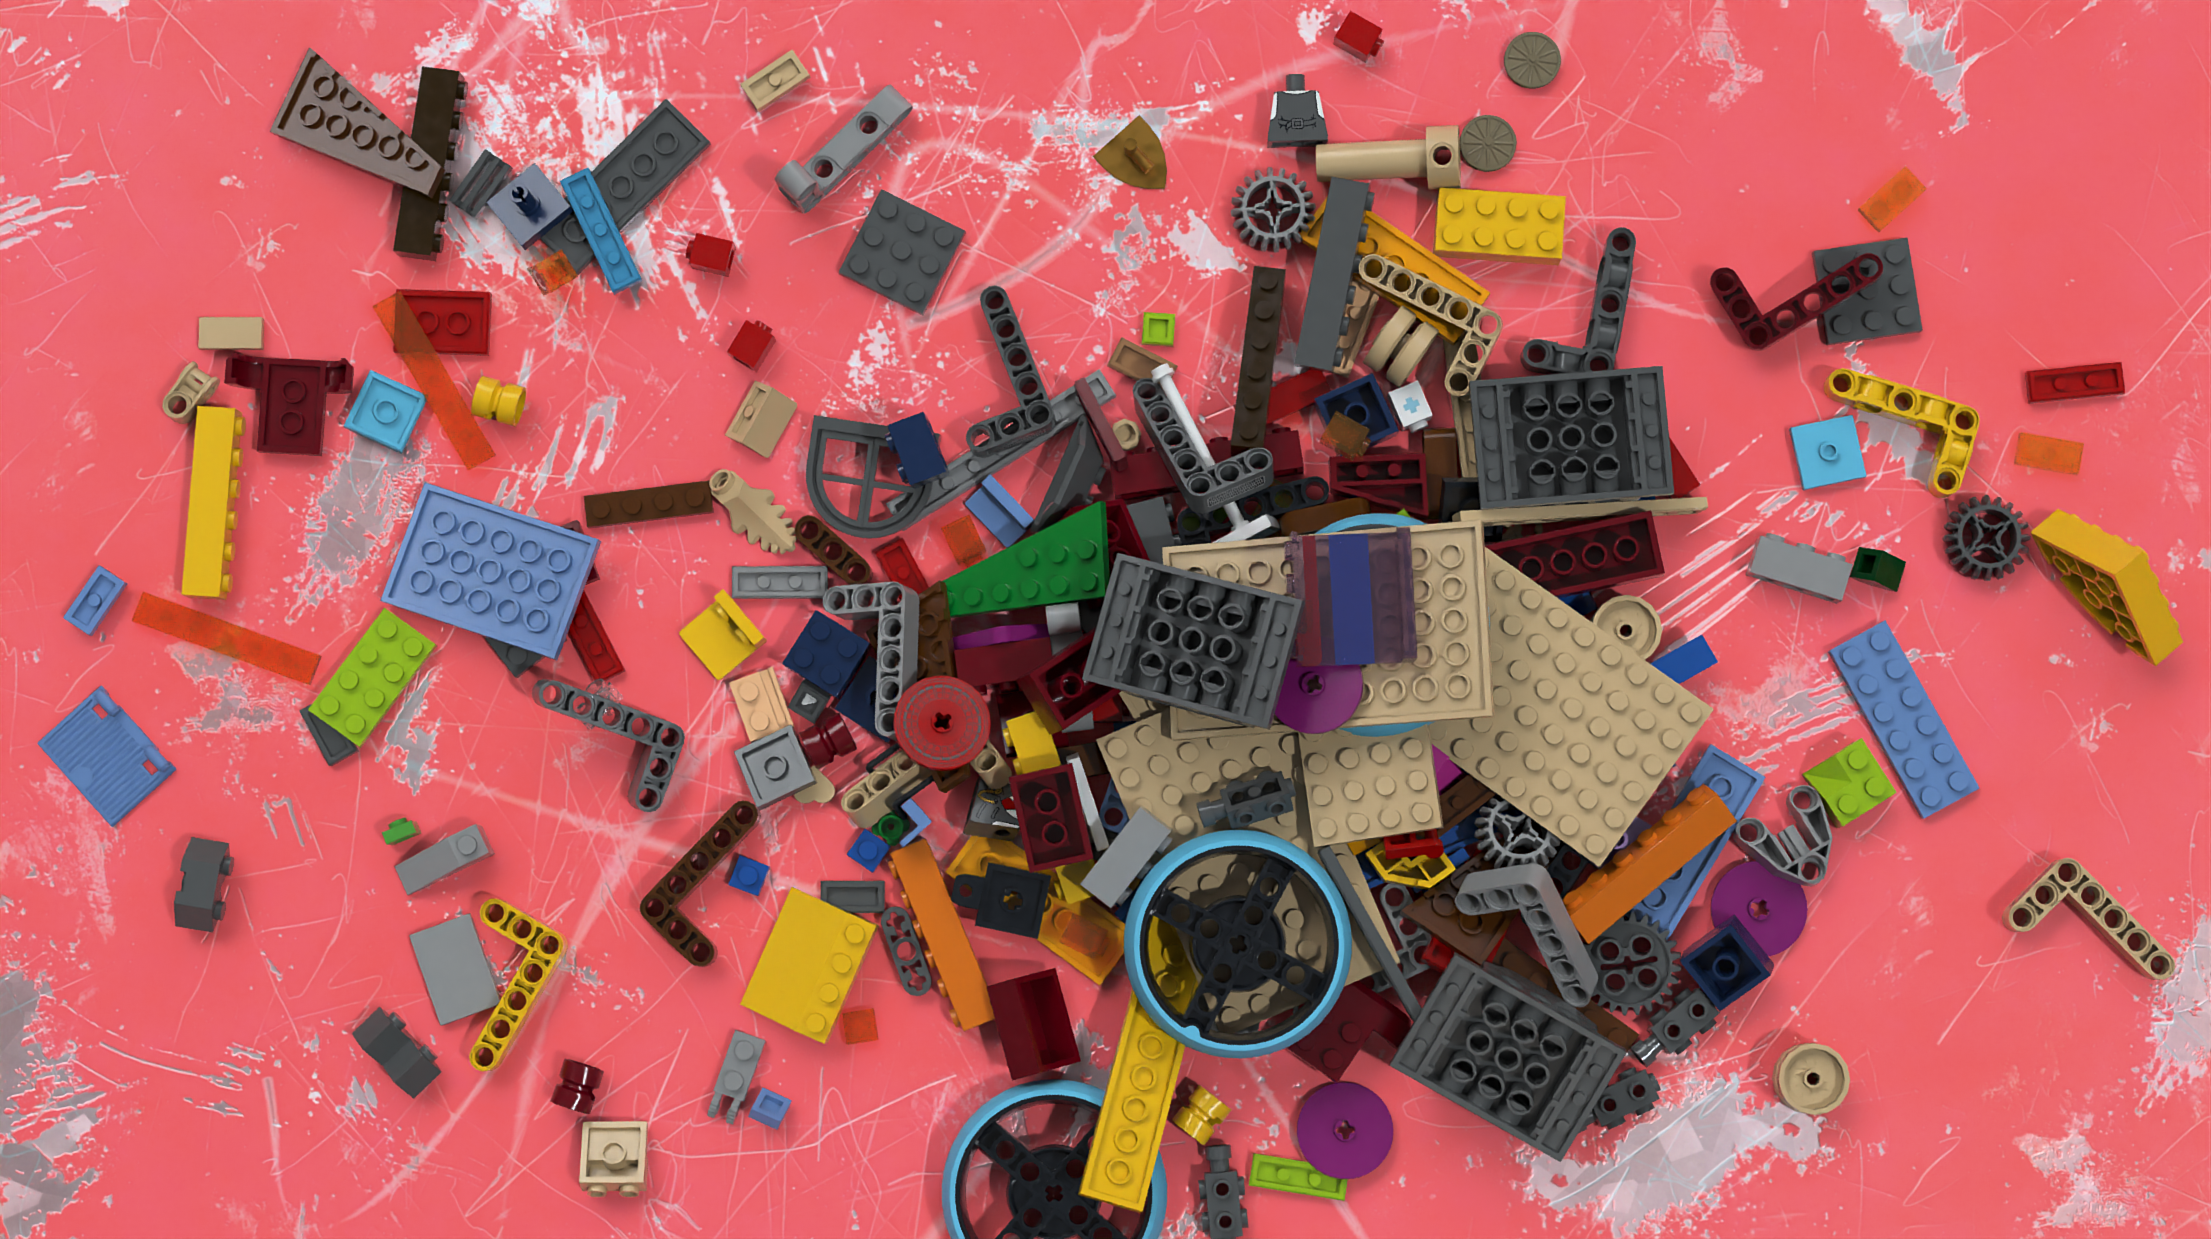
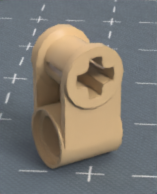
M194 361L184 368L177 382L164 397L162 403L164 412L174 422L179 424L191 422L197 415V406H203L212 397L220 384L219 378L207 375L198 368V364ZM195 379L199 380L203 384L200 385L198 382L195 381ZM178 401H186L185 411L180 414H174V405Z

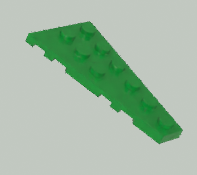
M1098 501L942 581L946 583L950 618L1104 599L1110 580L1106 502Z

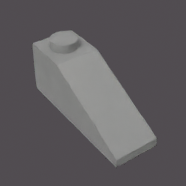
M474 824L441 840L394 867L407 895H411L491 857L495 853L482 825Z

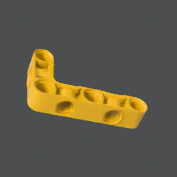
M1837 369L1826 378L1824 392L1833 401L1940 434L1927 486L1929 492L1937 498H1946L1959 490L1973 452L1974 440L1980 422L1979 414L1974 408L1948 400L1939 395L1849 369ZM1839 377L1847 382L1848 388L1846 392H1839L1834 388V378ZM1896 396H1902L1908 401L1909 405L1906 411L1896 408L1894 404ZM1957 415L1967 417L1969 420V428L1967 430L1961 429L1956 425ZM1939 475H1946L1950 478L1952 483L1950 490H1944L1938 485Z

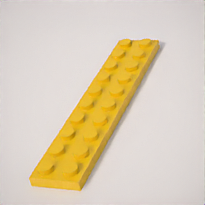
M1153 916L1148 946L1152 971L1168 1001L1183 1014L1199 983L1175 927ZM1133 988L1078 1195L1141 1213L1146 1201L1185 1045L1169 1036L1149 1017L1140 1004Z

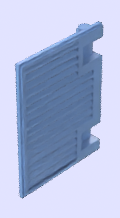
M102 685L37 743L111 827H114L177 770L170 761L163 757L159 752V748L124 709L111 699L109 693ZM98 704L108 713L103 719L93 709ZM147 760H150L158 769L153 775L143 765Z

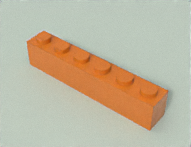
M1704 783L1690 791L1681 803L1675 808L1666 811L1657 823L1651 828L1642 831L1633 843L1627 848L1618 851L1609 863L1600 870L1593 872L1586 882L1564 897L1563 903L1579 936L1586 943L1590 944L1737 821L1716 792Z
M925 838L890 853L893 860L888 862L894 879L900 878L905 890L900 891L906 908H913L917 919L912 921L918 938L925 937L929 949L924 952L931 969L937 967L941 979L937 980V984L943 998L949 996L954 1008L949 1010L955 1027L962 1026L965 1032L994 1020L995 1017L987 991V982L956 907L951 900V895L928 840Z

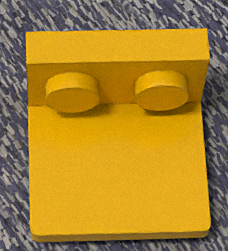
M724 589L714 596L716 601L679 632L682 639L717 680H722L767 642V639Z

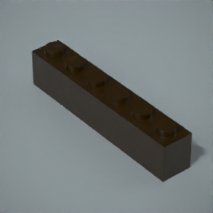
M422 66L411 139L446 171L433 198L403 187L393 251L400 257L436 261L437 253H442L444 235L440 233L442 222H447L449 205L445 204L447 192L452 191L454 175L450 173L452 161H456L458 156V143L455 142L456 131H460L463 124V112H460L461 100H466L468 92V82L464 81L465 78L460 71Z
M1254 266L1231 438V457L1253 448H1264L1286 283V269Z

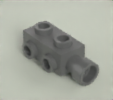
M1263 771L1257 776V779L1244 783L1240 780L1228 783L1226 788L1219 790L1222 799L1212 802L1207 799L1196 803L1204 828L1215 825L1217 820L1227 817L1231 829H1236L1294 811L1291 797L1296 796L1291 777L1284 779L1282 771L1276 773Z
M1688 987L1673 998L1676 1005L1668 1011L1661 1008L1648 1019L1652 1025L1647 1028V1031L1651 1035L1644 1041L1639 1040L1630 1047L1632 1053L1643 1066L1647 1068L1656 1061L1655 1056L1662 1050L1666 1054L1673 1052L1677 1055L1692 1044L1689 1038L1698 1031L1704 1034L1717 1023L1714 1018L1720 1012L1700 988H1695L1693 991ZM1696 1004L1700 1005L1703 1009V1013L1699 1017L1692 1013V1008ZM1670 1025H1675L1678 1028L1677 1036H1669L1668 1027Z
M1635 1067L1619 1073L1617 1076L1620 1081L1609 1086L1607 1084L1579 1133L1587 1130V1126L1594 1122L1597 1123L1598 1127L1606 1125L1608 1130L1626 1122L1623 1116L1633 1111L1639 1116L1655 1108L1652 1102L1660 1099L1657 1092L1661 1089L1654 1074H1647L1646 1069L1637 1072ZM1635 1085L1643 1087L1644 1093L1641 1097H1636L1633 1094ZM1612 1099L1614 1101L1615 1107L1612 1111H1607L1604 1108L1605 1100Z
M1230 1144L1206 1146V1160L1210 1161V1172H1204L1205 1180H1198L1200 1200H1207L1208 1212H1201L1203 1232L1209 1231L1211 1239H1236V1237L1243 1236L1242 1228H1248L1247 1209H1240L1239 1196L1245 1195L1244 1177L1237 1176L1236 1169L1230 1170L1229 1158H1232ZM1225 1183L1228 1185V1192L1225 1195H1220L1216 1192L1218 1184ZM1222 1216H1229L1232 1220L1230 1226L1222 1227L1219 1224L1220 1218Z

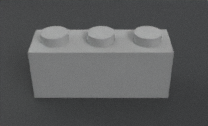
M1767 533L1766 537L1760 536L1756 539L1746 576L1835 604L1842 601L1853 564L1845 562V556L1828 552L1827 556L1815 553L1816 548L1811 545L1797 543L1796 546L1784 543V537Z
M1141 806L1080 885L1110 908L1115 903L1121 906L1133 891L1128 887L1135 877L1142 880L1153 866L1148 862L1155 851L1161 855L1173 839L1168 835L1173 829Z

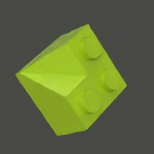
M1862 738L1852 742L1802 774L1808 785L1818 792L1824 809L1836 828L1845 826L1897 793Z

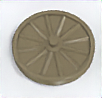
M1526 32L1518 35L1510 42L1504 55V66L1510 79L1517 85L1529 89L1541 88L1549 84L1556 77L1561 65V55L1558 46L1550 37L1539 32Z
M1482 115L1474 118L1464 127L1460 136V151L1464 160L1471 167L1479 171L1492 172L1505 167L1511 161L1516 151L1517 141L1514 130L1508 122L1498 116Z

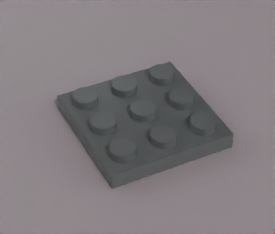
M881 189L839 270V275L924 316L966 231Z
M1908 237L1812 252L1816 282L1865 253L1877 255L1883 264V274L1877 282L1822 315L1827 346L1919 333L1923 330ZM1866 260L1861 263L1859 271L1863 276L1871 277L1877 273L1878 265L1875 261ZM1838 277L1832 283V290L1837 294H1844L1850 288V281L1845 277ZM1819 295V301H1820V307H1821L1823 300H1822L1821 296Z

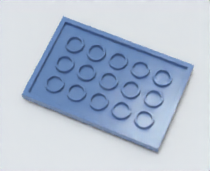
M425 482L380 601L558 661L601 541Z

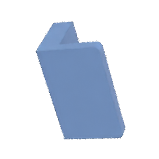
M990 474L981 482L982 487L965 502V505L1008 548L1032 527L1034 519Z
M912 798L907 800L901 807L918 826L899 842L902 847L906 846L932 822Z

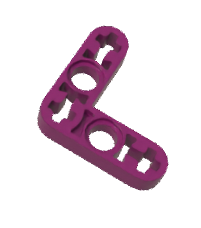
M1048 624L1007 625L953 637L954 649L958 650L1050 637Z

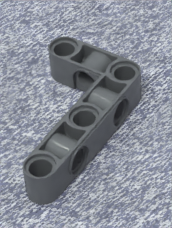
M1625 227L1614 229L1604 244L1585 346L1577 348L1560 345L1558 341L1533 339L1524 346L1520 355L1521 364L1526 370L1546 375L1592 371L1590 362L1593 360H1600L1605 364L1606 370H1613L1620 343L1633 271L1632 263L1636 238L1630 229ZM1616 237L1625 239L1628 249L1624 251L1616 250L1613 247L1612 240ZM1606 298L1614 300L1617 310L1611 313L1606 312L1601 306V301ZM1532 348L1539 349L1544 355V360L1539 363L1532 362L1527 356V351Z

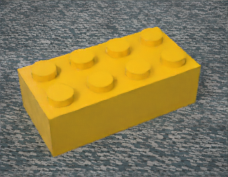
M1439 187L1436 199L1433 254L1443 258L1558 266L1562 260L1566 196Z

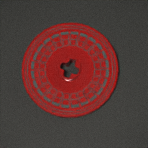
M931 676L914 683L898 701L893 719L896 740L906 756L916 764L936 771L955 770L972 762L985 747L991 727L990 713L980 693L967 682L951 676ZM939 716L942 720L949 719L947 730L943 727H935L936 717Z

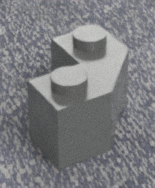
M191 837L181 862L180 871L184 872L181 891H176L174 900L176 927L213 932L218 920H223L226 902L222 901L221 887L226 875L231 876L234 867V857H230L229 843Z
M379 1007L352 1035L361 1048L384 1067L393 1082L414 1099L442 1072L435 1063L438 1057L426 1044L421 1046L404 1028L407 1024L397 1013L393 1011L389 1015Z

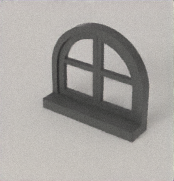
M814 415L806 465V484L810 499L822 518L845 534L867 539L886 537L909 526L925 508L932 491L933 482L914 489L911 486L875 481L880 446L889 447L885 438V434L890 433L888 426ZM934 433L940 447L941 435ZM827 438L868 444L863 479L823 474ZM823 480L862 486L857 521L843 515L834 507L825 492ZM874 488L913 493L907 505L894 516L878 522H869Z

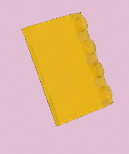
M791 887L740 1005L818 1042L828 1043L879 925Z

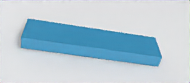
M585 168L560 180L613 294L615 295L642 282L643 280L590 169Z

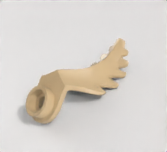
M721 469L711 477L709 482L711 493L729 510L731 528L734 533L740 534L748 530L747 541L749 544H755L761 538V549L767 551L771 545L770 550L773 554L777 553L779 549L780 554L795 550L796 546L794 543L797 540V537L793 536L795 528H787L793 521L790 518L780 519L786 508L783 505H771L775 498L771 490L752 488L735 472L727 469Z

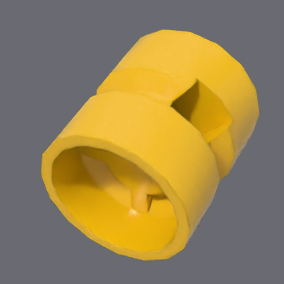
M482 376L474 392L471 414L488 420L496 416L499 423L516 427L523 413L527 390L523 386L508 383L503 387L500 384V380Z
M1198 1085L1188 1098L1190 1105L1182 1106L1172 1121L1202 1145H1205L1215 1132L1214 1124H1221L1231 1109L1201 1085Z

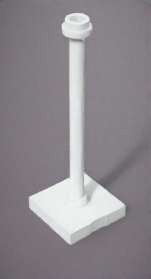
M1168 363L1151 371L1153 383L1160 382L1169 402L1206 467L1215 465L1199 430L1171 378L1175 373L1174 369L1170 368ZM1234 501L1223 506L1233 525L1231 528L1232 532L1212 543L1264 539L1279 531L1280 525L1275 517L1267 514L1250 523L1248 520L1245 521Z

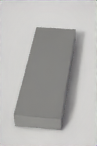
M732 566V599H823L825 592L828 590L827 566Z

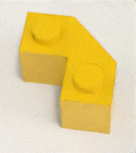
M1383 841L1365 853L1366 859L1381 880L1391 884L1429 890L1456 870L1445 853L1438 858H1429L1426 855H1421L1412 861L1408 857L1386 860Z

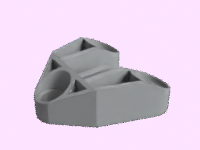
M1800 785L1788 794L1786 805L1797 822V827L1810 845L1811 851L1794 824L1777 834L1793 858V862L1777 837L1759 819H1742L1733 831V838L1739 847L1772 875L1803 886L1812 887L1824 879L1833 837L1824 805L1818 792L1813 787ZM1802 792L1807 794L1810 799V805L1807 809H1800L1794 805L1793 797L1796 793ZM1741 826H1753L1757 832L1756 839L1752 842L1743 840L1740 836ZM1803 864H1814L1818 868V877L1814 880L1806 879L1801 872Z

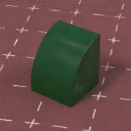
M1859 547L1850 577L1877 588L1897 592L1906 562L1883 550Z

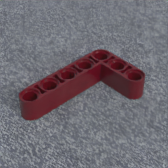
M1862 254L1762 315L1733 269L1722 267L1714 271L1710 278V285L1745 343L1755 351H1763L1877 282L1883 274V264L1881 259L1875 254ZM1872 260L1876 262L1878 271L1874 276L1865 277L1860 273L1859 267L1863 261ZM1723 274L1731 275L1734 278L1733 287L1727 291L1719 290L1716 285L1719 276ZM1838 277H1845L1850 281V288L1844 294H1837L1832 290V283ZM1810 294H1818L1823 300L1822 306L1816 311H1810L1804 305L1806 297ZM1739 301H1746L1751 306L1750 313L1744 318H1738L1733 313V307ZM1782 311H1790L1794 314L1795 321L1791 327L1782 328L1778 325L1777 317ZM1757 327L1767 331V339L1760 345H1755L1750 341V333Z

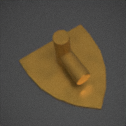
M1140 115L1093 156L1114 178L1130 186L1143 189H1165L1167 175L1165 153L1159 138Z

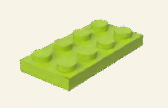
M384 608L309 707L308 711L361 748L437 645Z

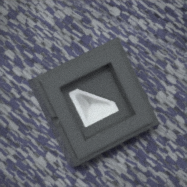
M804 679L789 703L788 708L815 724L832 695Z

